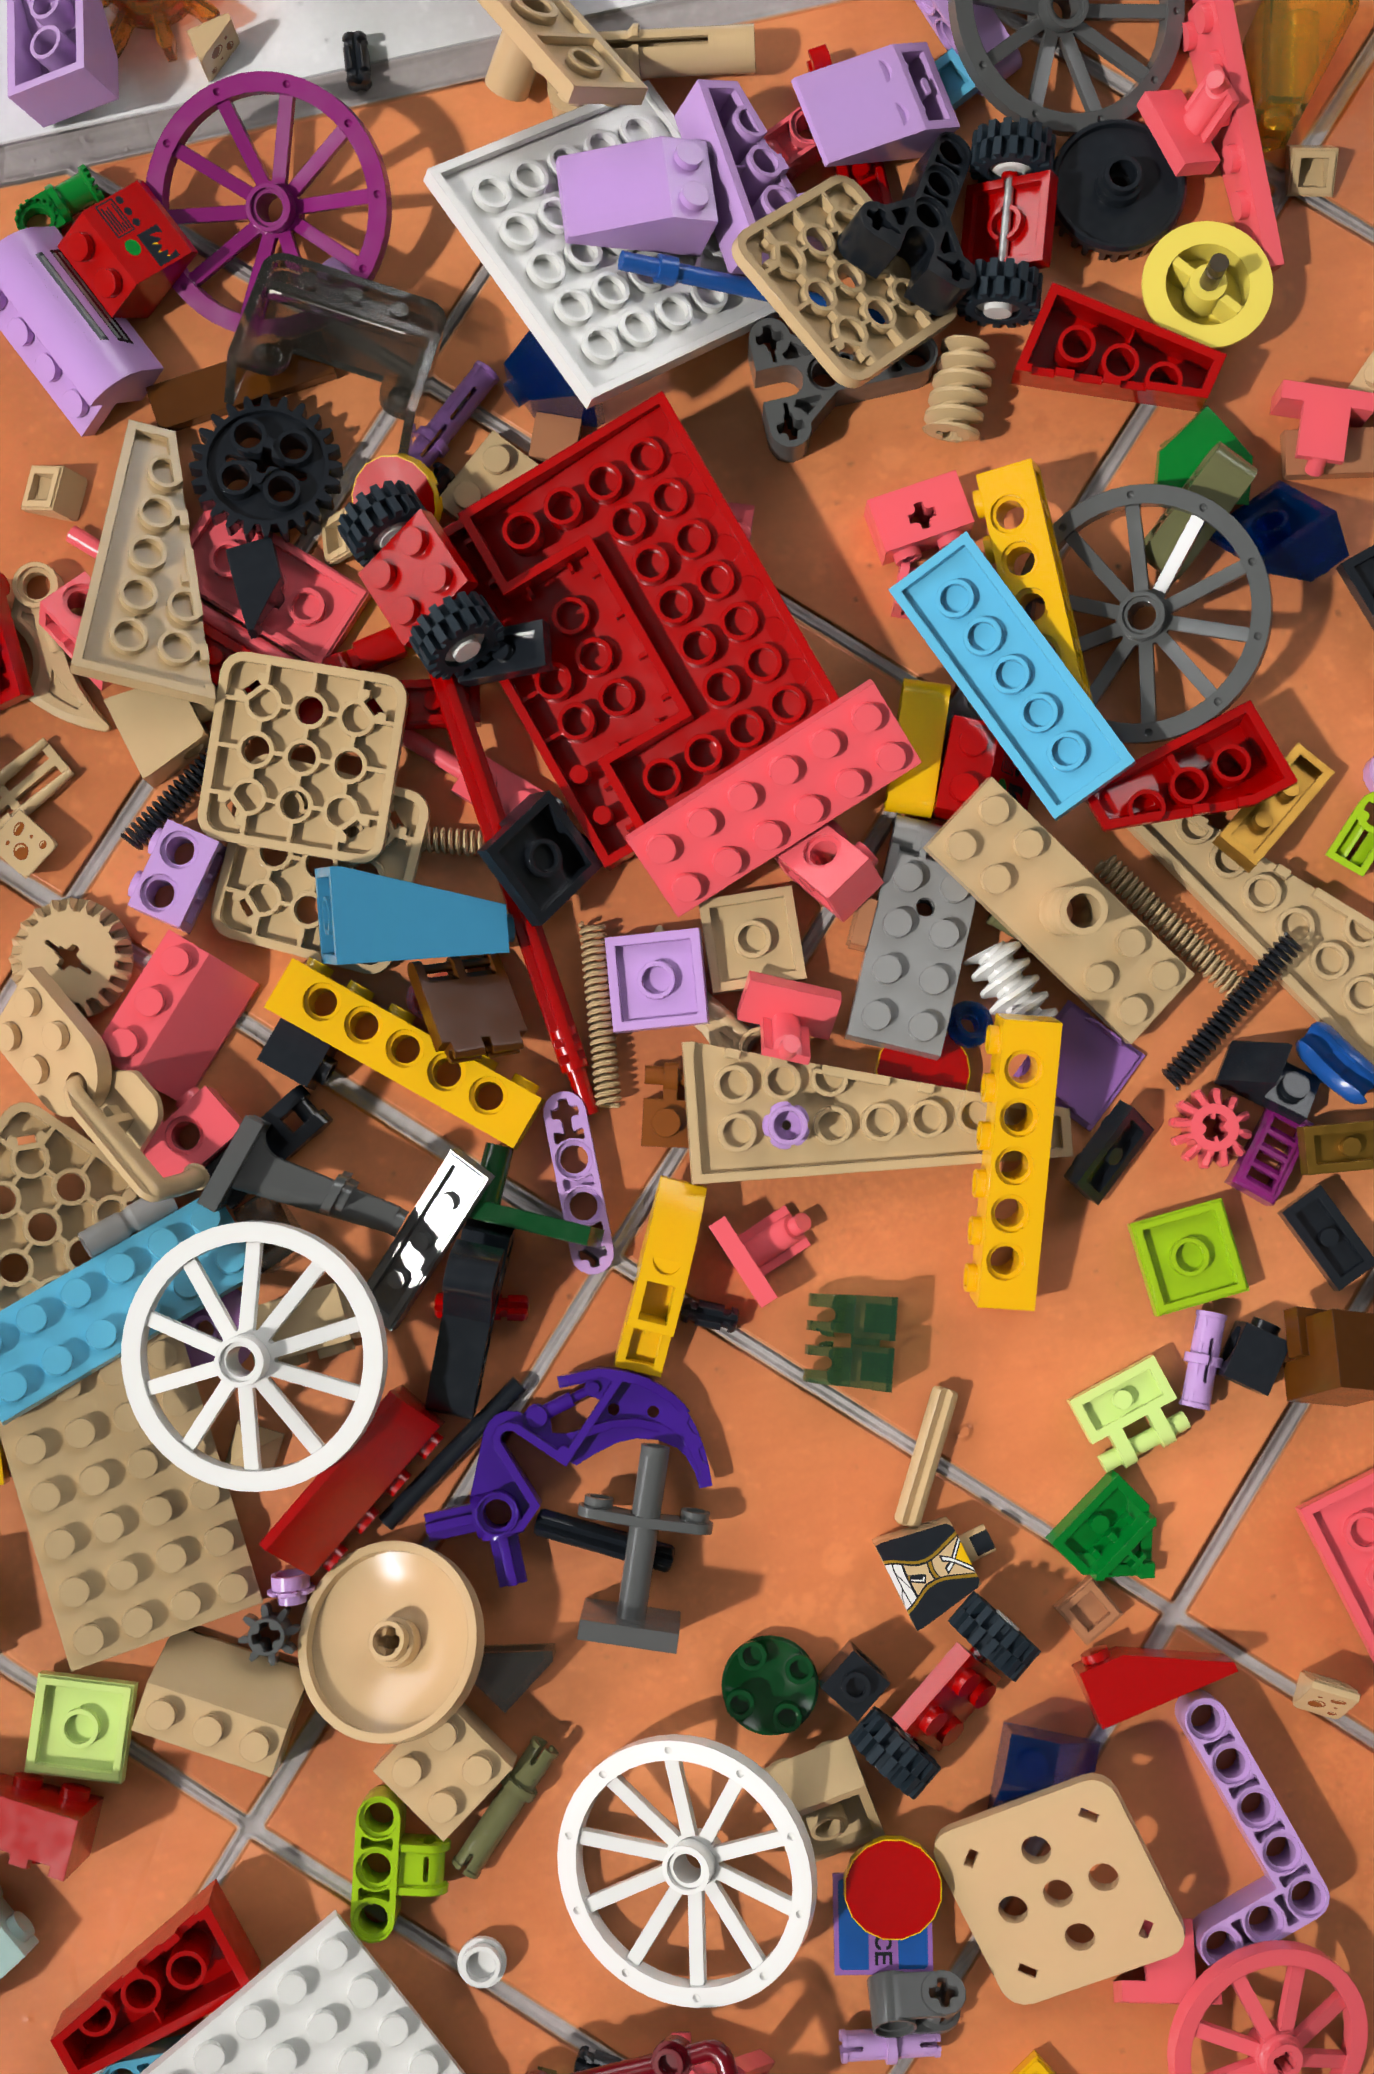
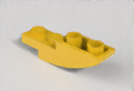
M660 1175L637 1263V1274L614 1358V1367L661 1377L671 1337H674L700 1228L707 1186L693 1185L691 1182Z

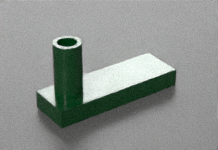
M486 1142L481 1166L495 1177L469 1218L585 1246L601 1247L604 1229L500 1205L514 1149Z

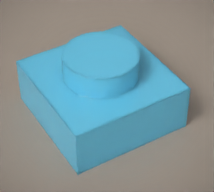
M953 48L935 61L952 107L956 110L979 90L969 77L959 55Z

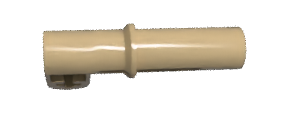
M633 23L628 30L597 31L641 81L647 78L756 73L754 23L640 29L639 23ZM547 80V92L553 118L579 108L562 101L558 97L556 89Z

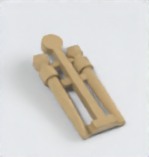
M45 738L39 740L0 770V796L2 797L0 799V815L9 807L13 810L11 814L7 812L0 818V828L19 808L29 816L75 775ZM43 751L49 759L9 791L4 784ZM56 768L62 773L22 805L18 802L22 796Z

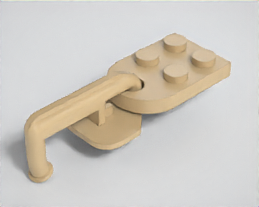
M42 966L27 968L0 1015L1 1053L50 1111L59 1116L73 1117L140 1198L155 1203L185 1195L195 1190L205 1189L210 1180V1175L204 1166L198 1163H191L184 1168L182 1173L163 1178L142 1152L163 1119V1104L160 1096L139 1071L112 1070L109 1052L98 1032Z

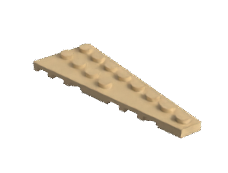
M693 1041L681 1042L691 1184L693 1185L982 1163L983 1150L977 1149L976 1134L979 1121H986L987 1102L981 1101V1093L828 1065L815 1063L804 1065L764 1056L759 1053ZM782 1101H788L792 1106H802L809 1116V1135L801 1145H791L789 1149H779L773 1146L770 1142L771 1138L766 1136L762 1129L764 1116L769 1115L770 1108L774 1104ZM1014 1103L1010 1105L1004 1113L1005 1124L1014 1125L1019 1123L1026 1113L1025 1104ZM1055 1106L1050 1158L1072 1157L1070 1109ZM787 1120L784 1121L782 1128L784 1130L790 1129L791 1123ZM1019 1151L1007 1152L1003 1155L1000 1162L1021 1160V1153Z

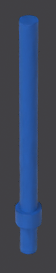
M622 250L619 256L618 270L652 277L654 283L673 287L677 282L768 302L747 277L680 263L678 257L661 253L657 257H651ZM808 291L809 296L816 304L827 306L826 301L819 293ZM868 308L870 316L876 322L884 324L885 319L878 311Z

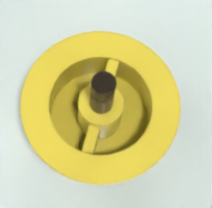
M1198 221L1172 230L1155 245L1143 269L1141 290L1145 308L1155 325L1210 348L1220 349L1240 342L1260 325L1271 304L1273 276L1266 255L1249 235L1225 223Z

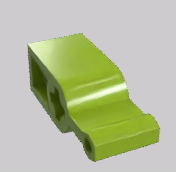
M1374 792L1365 795L1358 802L1325 854L1362 877L1374 861V826L1367 822L1370 814L1364 810L1368 802L1374 804ZM1363 831L1368 832L1350 861L1347 860V856Z

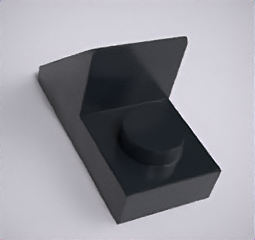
M1232 1041L1228 1045L1214 1083L1300 1125L1308 1118L1321 1080L1317 1076L1287 1062L1292 1044Z

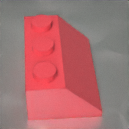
M169 929L101 1036L109 1052L111 1064L120 1070L139 1071L154 1089L177 1101L188 1090L199 1085L261 984Z

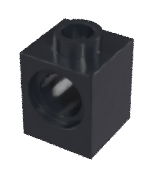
M280 1018L257 1058L258 1061L311 1090H315L319 1083L324 1086L333 1075L338 1061L333 1058L337 1052L336 1048Z
M1253 1317L1251 1324L1235 1321L1219 1357L1223 1359L1221 1368H1217L1216 1375L1255 1393L1268 1396L1288 1352L1287 1340L1278 1337L1281 1328L1257 1317Z
M850 1640L818 1676L821 1689L857 1721L860 1720L890 1685L886 1673Z

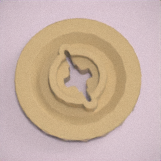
M73 897L63 900H51L49 904L34 909L33 914L27 920L20 922L19 932L16 937L11 939L13 947L11 956L8 959L12 968L11 978L16 986H18L27 968L42 966L85 1018L95 1016L114 1004L124 992L132 974L134 964L133 946L125 926L113 912L91 900ZM52 944L69 951L74 950L77 946L80 950L76 956L81 960V964L91 971V974H88L79 967L75 968L73 966H68L63 970L61 966L64 963V959L59 956L60 953L52 947Z

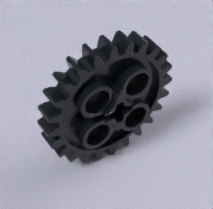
M263 394L260 406L255 407L248 396L244 397V409L240 411L232 404L227 403L226 409L229 417L224 420L220 416L212 414L210 417L214 431L200 428V438L205 445L195 444L191 447L194 458L198 460L189 463L191 474L196 477L191 483L194 493L201 495L198 499L201 509L203 511L212 509L210 516L214 525L227 520L226 529L230 536H233L240 528H243L245 539L248 543L254 539L257 532L262 533L264 539L273 538V533L280 532L286 543L290 542V529L296 528L302 535L306 536L308 533L305 521L310 519L314 523L321 525L323 520L319 508L333 511L335 508L334 502L329 494H341L342 491L340 481L336 479L344 476L342 463L337 461L341 458L338 444H331L334 441L332 429L325 428L321 430L322 421L319 414H315L306 420L307 411L304 403L299 404L293 411L289 410L288 399L285 396L281 398L277 407L271 406L268 394ZM248 438L261 440L256 446L251 448L240 446L241 442ZM293 449L306 451L305 455L298 459L285 457L286 453ZM228 458L236 459L226 462ZM307 477V479H306L305 481H300V480H298V479ZM235 480L249 482L241 490L227 488ZM281 491L294 493V496L288 501L279 502L273 499L274 495Z

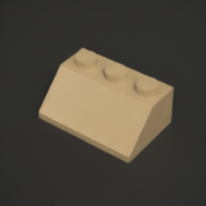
M191 1629L169 1636L147 1681L131 1730L272 1777L283 1762L306 1693L299 1665L279 1659L275 1666H271L268 1662V1656L261 1655L251 1662L249 1658L253 1650Z

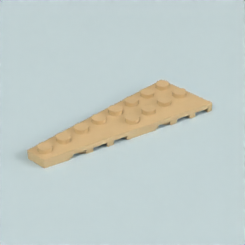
M1201 815L1127 828L1257 961L1258 959L1264 960L1263 954H1269L1268 948H1274L1273 942H1279L1278 936H1284V933L1288 932L1303 948V952H1299L1291 947L1298 954V958H1294L1286 953L1293 960V964H1289L1280 958L1287 965L1288 969L1284 970L1275 964L1282 971L1283 975H1278L1272 970L1270 971L1277 977L1279 984L1317 1022H1325L1331 1025L1374 1065V921L1319 887L1315 889L1291 874L1292 871L1281 864L1276 865L1265 857L1248 873L1212 843L1221 830L1208 823L1209 820Z

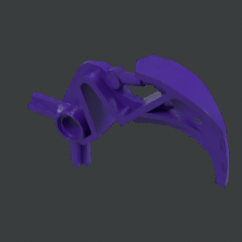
M597 1366L557 1376L559 1388L585 1383V1387L571 1394L567 1392L543 1405L539 1403L532 1404L524 1413L504 1411L496 1414L488 1422L483 1433L470 1503L424 1513L429 1541L433 1542L476 1532L478 1538H482V1541H490L499 1587L515 1586L518 1583L528 1581L518 1534L525 1531L526 1526L541 1506L542 1500L503 1439L505 1431L515 1432L564 1466H567L569 1462L577 1466L592 1455L618 1442L636 1438L659 1440L678 1448L686 1456L695 1472L699 1489L712 1486L706 1452L695 1423L688 1413L690 1410L673 1392L646 1375L615 1367ZM587 1396L599 1399L581 1429L568 1433H552V1417L576 1406L575 1402ZM612 1403L619 1406V1412L615 1415L608 1412V1406ZM650 1406H656L659 1409V1414L656 1417L648 1415L647 1410ZM494 1499L505 1501L511 1508V1519L504 1524L493 1523L486 1515L487 1503Z

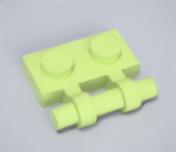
M1154 1355L1146 1356L1067 1399L1089 1443L1094 1444L1107 1436L1111 1441L1113 1448L1097 1456L1106 1473L1121 1465L1127 1468L1139 1461L1137 1456L1160 1444L1163 1448L1177 1441L1176 1435L1191 1428L1190 1422L1182 1410L1168 1418L1165 1417L1161 1407L1176 1400L1177 1397ZM1146 1416L1150 1428L1128 1439L1123 1428Z

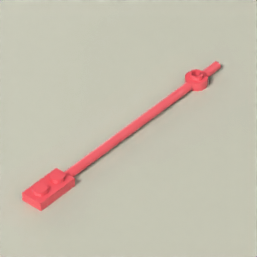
M73 526L67 534L66 541L96 559L100 540L78 526ZM201 602L203 622L254 653L295 659L259 636L251 639L246 628ZM405 730L402 745L456 777L457 781L451 791L472 805L457 757L418 732ZM486 757L506 816L529 794L543 792L541 789Z

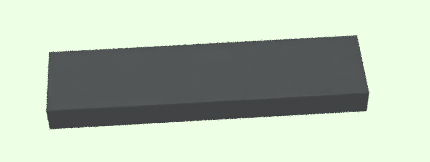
M459 1148L450 1150L367 1282L379 1306L384 1326L390 1331L400 1326L495 1177Z

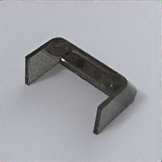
M288 253L270 255L261 265L227 353L224 402L231 405L234 404L247 370L266 376L278 375L289 367L293 354L382 382L379 392L380 405L389 415L404 420L398 454L404 453L408 455L424 410L446 324L445 312L436 302L323 264Z

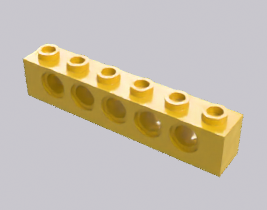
M1032 458L977 474L976 478L979 489L973 491V501L978 517L980 519L986 518L989 535L983 537V545L989 563H996L998 575L1024 610L1031 600L1036 598L1044 600L1045 611L1038 620L1033 622L1048 643L1054 645L1056 654L1093 703L1040 467ZM1016 507L1023 508L1024 519L1022 523L1014 529H1005L1004 517L1007 512ZM1024 553H1033L1035 563L1032 570L1025 575H1016L1014 572L1016 559Z
M311 957L308 958L305 964L294 958L291 959L264 1008L515 1150L519 1148L545 1102L536 1095L540 1086L517 1073L514 1074L510 1081L495 1072L499 1063L485 1055H481L482 1059L458 1063L461 1067L459 1081L453 1086H441L437 1079V1071L443 1063L448 1062L445 1051H435L429 1033L427 1034L412 1025L416 1016L391 1003L386 1011L371 1002L375 993L352 980L349 981L347 987L340 985L330 979L334 970ZM325 992H333L337 998L335 1010L330 1015L318 1016L315 1011L316 999ZM366 1015L375 1016L378 1020L376 1034L367 1040L359 1039L355 1032L358 1020ZM407 1038L416 1039L420 1046L418 1057L410 1063H401L396 1056L398 1044ZM489 1084L500 1086L503 1092L501 1104L493 1110L482 1109L478 1103L480 1090Z
M996 1013L995 1025H988L986 1030L985 1051L986 1054H992L990 1073H984L982 1076L981 1101L987 1102L986 1121H979L976 1134L977 1149L983 1150L981 1169H974L972 1178V1195L974 1198H978L977 1216H970L968 1222V1244L974 1245L973 1261L972 1263L965 1264L963 1275L964 1291L970 1292L969 1296L977 1308L1035 1311L1063 1023L1054 1017ZM1027 1054L1030 1058L1029 1070L1020 1077H1011L1008 1070L1011 1060L1017 1055ZM1014 1103H1024L1026 1107L1024 1118L1014 1125L1005 1124L1004 1113L1006 1109ZM1010 1151H1019L1021 1153V1162L1015 1170L1010 1172L1000 1171L999 1164L1004 1154ZM1005 1199L1016 1200L1017 1207L1012 1216L1006 1219L995 1217V1209L1001 1201ZM1003 1246L1012 1248V1256L1007 1263L1000 1266L991 1264V1255L997 1248Z

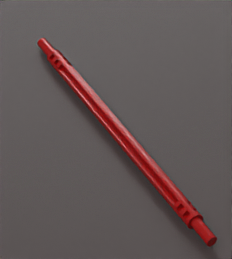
M454 673L449 680H443L442 677L436 679L429 674L486 843L502 828L499 823L506 815L463 686L458 683V678H456ZM498 881L508 913H511L514 919L515 934L562 1074L567 1073L573 1093L583 1101L587 1116L600 1112L595 1104L596 1099L585 1066H588L589 1063L543 926L532 927Z

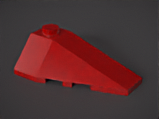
M1249 700L1136 759L1134 766L1089 797L1086 802L1103 832L1256 806L1298 783V780L1252 701Z

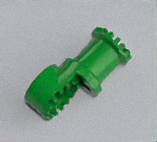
M84 164L77 167L78 173L55 187L48 184L44 187V191L25 200V204L21 203L18 205L19 210L16 209L15 222L18 230L27 228V223L32 216L45 214L51 218L49 226H55L62 233V228L73 222V216L104 200L105 197L102 191L97 189L99 188L98 184L92 185L95 179Z

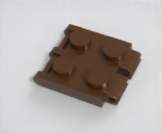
M498 953L484 954L482 958L461 960L459 956L448 957L444 963L423 965L421 961L408 963L407 973L435 1051H445L450 1064L482 1059L481 1055L485 1054L489 1058L520 1053L519 1049L524 1048L522 1036L526 1033L527 1027ZM485 967L486 969L485 971L470 973L465 971V969ZM441 972H447V973H448L447 976H440V977H433V978H428V977H427V974H434V973H441Z

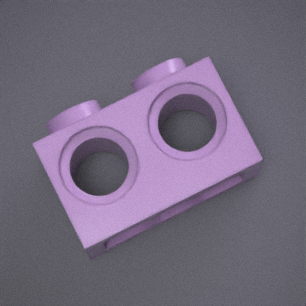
M167 819L163 829L158 828L150 839L148 853L151 855L144 870L137 871L130 882L128 896L131 898L128 906L142 914L190 934L221 868L227 847L213 838ZM185 843H193L194 855L192 859L182 865L176 864L174 856L177 848ZM163 886H173L174 898L172 902L166 907L157 908L155 904L157 891Z

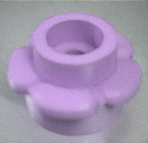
M788 1101L778 1102L770 1108L769 1115H765L763 1118V1133L769 1136L771 1144L779 1149H789L794 1144L797 1146L801 1145L809 1135V1116L800 1105L792 1106ZM786 1120L791 1123V1127L788 1130L782 1128V1123Z
M297 1568L281 1570L271 1574L272 1588L267 1590V1595L272 1598L277 1597L278 1605L280 1606L299 1605L307 1602V1594L315 1590V1585L313 1582H310V1575Z

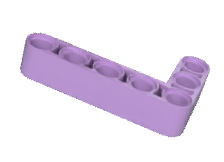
M1197 1689L1178 1697L1175 1703L1177 1722L1264 1873V1876L1202 1911L1193 1919L1194 1947L1207 1965L1211 1966L1225 1955L1239 1948L1262 1941L1282 1940L1316 1920L1326 1912L1330 1894L1324 1880L1227 1710L1210 1693ZM1200 1705H1210L1211 1717L1209 1721L1201 1726H1193L1191 1722L1193 1711ZM1228 1748L1235 1749L1236 1759L1234 1764L1226 1769H1217L1216 1759L1219 1753ZM1250 1793H1260L1261 1802L1258 1808L1249 1813L1242 1812L1241 1803L1243 1799ZM1276 1837H1285L1286 1842L1283 1851L1276 1856H1267L1266 1850L1269 1842ZM1310 1881L1308 1895L1300 1900H1292L1294 1887L1299 1882ZM1268 1906V1915L1262 1923L1256 1925L1249 1924V1916L1255 1908ZM1217 1931L1226 1932V1940L1223 1945L1216 1949L1206 1948V1942L1212 1933Z

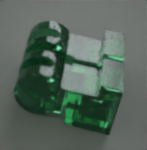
M809 1293L808 1306L832 1308L835 1311V1317L831 1321L807 1320L806 1330L820 1331L821 1334L829 1337H834V1332L850 1333L851 1341L850 1347L833 1346L834 1341L805 1344V1354L827 1356L832 1360V1364L827 1369L803 1368V1381L892 1393L895 1348L892 1346H880V1340L895 1341L898 1297Z

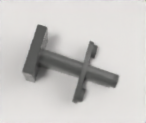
M245 1115L197 1201L203 1207L216 1212L225 1208L234 1190H238L382 1231L393 1237L397 1235L409 1211L401 1208L399 1205L357 1189L360 1182L352 1178L353 1173L344 1171L334 1180L276 1156L269 1149L266 1142V1133L271 1123L256 1115Z
M656 1443L641 1444L632 1510L613 1506L614 1498L603 1494L587 1493L585 1494L584 1502L579 1503L577 1512L579 1516L629 1526L619 1601L612 1602L585 1598L579 1622L578 1640L673 1654L677 1653L681 1612L648 1607L658 1530L710 1535L713 1530V1522L709 1520V1511L698 1508H681L680 1516L661 1514L670 1447Z

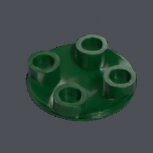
M767 1635L746 1641L732 1653L723 1671L722 1694L727 1712L740 1725L757 1734L780 1735L795 1731L809 1717L818 1697L819 1681L813 1661L798 1644L784 1637Z

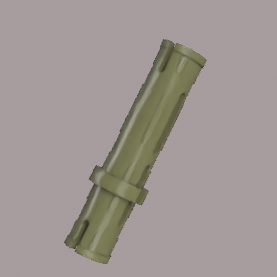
M538 1736L532 1737L530 1744L514 1769L501 1781L502 1787L458 1854L452 1859V1864L457 1870H460L463 1865L466 1866L469 1863L462 1873L465 1876L478 1879L481 1870L526 1802L531 1803L538 1793L536 1786L553 1760L559 1755L557 1749L552 1745L548 1749L545 1748L543 1750L547 1744L546 1740Z

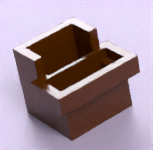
M1298 1306L1283 1310L1288 1358L1295 1359L1283 1363L1287 1401L1348 1407L1374 1400V1313L1340 1309L1324 1310Z

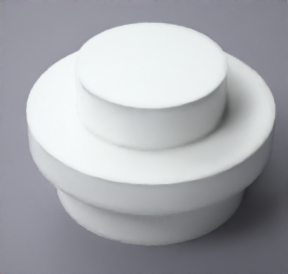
M489 1936L471 1938L460 1950L457 1961L459 1974L467 1984L475 1988H488L495 1985L503 1977L507 1966V1956L503 1946L496 1939Z

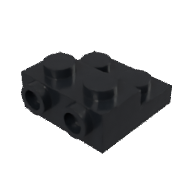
M549 790L529 794L499 823L502 828L477 851L532 927L542 926L603 866L595 855L594 848L589 839L577 830L567 816V809L563 802L552 795Z

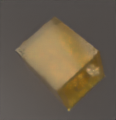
M1359 0L1261 1L1243 40L1242 49L1263 152L1285 148L1359 8Z

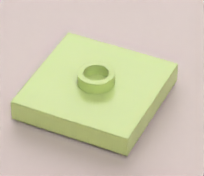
M47 1670L39 1672L24 1772L122 1784L126 1777L132 1734L131 1728L134 1720L139 1682Z

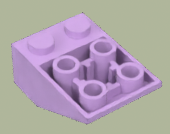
M927 42L891 44L794 77L791 81L825 167L921 158L941 133H954L960 128Z

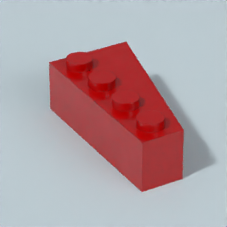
M1052 282L1014 369L1010 384L1199 412L1210 395L1227 354Z
M16 1772L14 1776L0 1773V1850L9 1853L8 1864L23 1869L31 1868V1864H44L50 1866L48 1877L64 1882L90 1856L104 1797L90 1794V1787L78 1783H63L60 1787L43 1783L44 1777L34 1773Z
M217 1879L211 1882L62 2011L50 2041L68 2074H93L215 2011L259 1974L261 1961Z

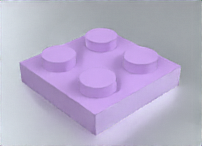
M700 928L605 938L612 1026L615 1034L710 1024Z

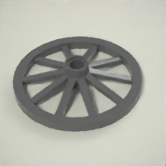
M948 0L950 27L959 57L969 77L983 96L1002 114L1012 117L1014 122H1019L1020 117L1028 118V124L1039 121L1043 123L1042 128L1049 126L1052 129V134L1071 137L1089 124L1107 119L1128 118L1138 111L1136 105L1145 91H1158L1166 79L1179 50L1183 33L1182 22H1184L1185 0H1159L1160 4H1089L1088 0ZM1053 2L1060 6L1062 18L1058 17L1055 13ZM973 4L1027 15L1028 23L986 53L978 34ZM1084 21H1159L1155 47L1147 66H1144ZM1036 35L1041 38L1027 99L1005 81L994 65ZM1074 37L1136 81L1135 85L1117 102L1102 109ZM1057 41L1084 107V113H1065L1043 107Z
M1160 484L1129 485L1108 490L1081 502L1053 524L1059 551L1068 543L1121 602L1120 605L1069 595L1072 611L1116 620V623L1079 637L1082 653L1123 637L1090 686L1095 707L1135 647H1139L1141 723H1120L1106 720L1120 741L1127 744H1151L1169 741L1211 721L1230 708L1251 683L1262 663L1268 647L1273 621V596L1267 568L1258 548L1242 525L1212 500L1183 488ZM1141 507H1164L1191 514L1153 589L1150 590ZM1121 510L1126 511L1134 592L1132 593L1078 534L1080 530L1092 522ZM1205 523L1209 524L1225 537L1236 551L1240 561L1165 599ZM1033 553L1027 559L1021 575H1025L1032 570L1035 563ZM1247 575L1251 593L1250 628L1173 616L1174 612ZM1041 598L1031 600L1025 607V611L1032 621H1035L1036 603L1045 605L1044 600ZM1143 607H1153L1156 611L1154 623L1144 630L1135 629L1133 625L1135 613ZM1168 632H1182L1244 642L1246 644L1234 669L1217 689L1171 638ZM1156 643L1205 698L1203 702L1192 709L1161 721H1157L1154 659V644Z

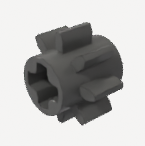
M265 1602L261 1606L262 1617L260 1619L250 1613L244 1616L243 1621L250 1626L248 1633L238 1639V1643L249 1644L253 1650L249 1658L251 1662L260 1655L268 1656L270 1665L275 1666L279 1662L280 1649L287 1654H293L297 1650V1646L290 1641V1638L300 1631V1624L292 1625L287 1617L290 1614L291 1607H286L280 1613L273 1612L270 1602ZM268 1622L271 1630H279L280 1637L273 1642V1645L270 1637L262 1638L260 1631L268 1625Z

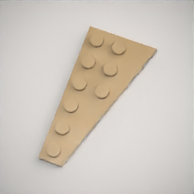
M129 419L73 652L70 673L214 707L216 697L210 674L208 644L205 641L202 620L203 610L194 551L191 548L188 511L185 508L176 431Z

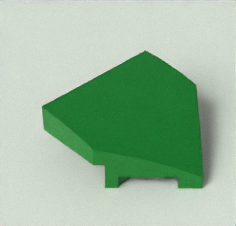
M1206 405L1175 435L1160 445L1161 449L1157 452L1154 484L1182 488L1204 457L1219 441L1251 465L1253 463V456L1210 407ZM1251 484L1236 504L1249 505Z
M1114 1470L1106 1473L1045 1537L1082 1575H1090L1095 1581H1104L1106 1577L1138 1576L1140 1579L1155 1578V1562L1152 1561L1153 1528L1157 1526V1518L1149 1512L1150 1505Z

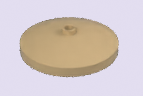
M382 1541L369 1544L351 1552L338 1561L332 1570L327 1572L320 1580L303 1613L298 1637V1662L301 1679L311 1703L333 1728L346 1736L363 1742L387 1745L401 1744L420 1739L444 1725L463 1705L479 1674L485 1645V1628L481 1606L474 1588L462 1570L449 1558L436 1550L406 1541Z

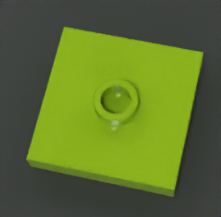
M1222 1198L1212 1199L1127 1224L1154 1316H1162L1249 1291Z

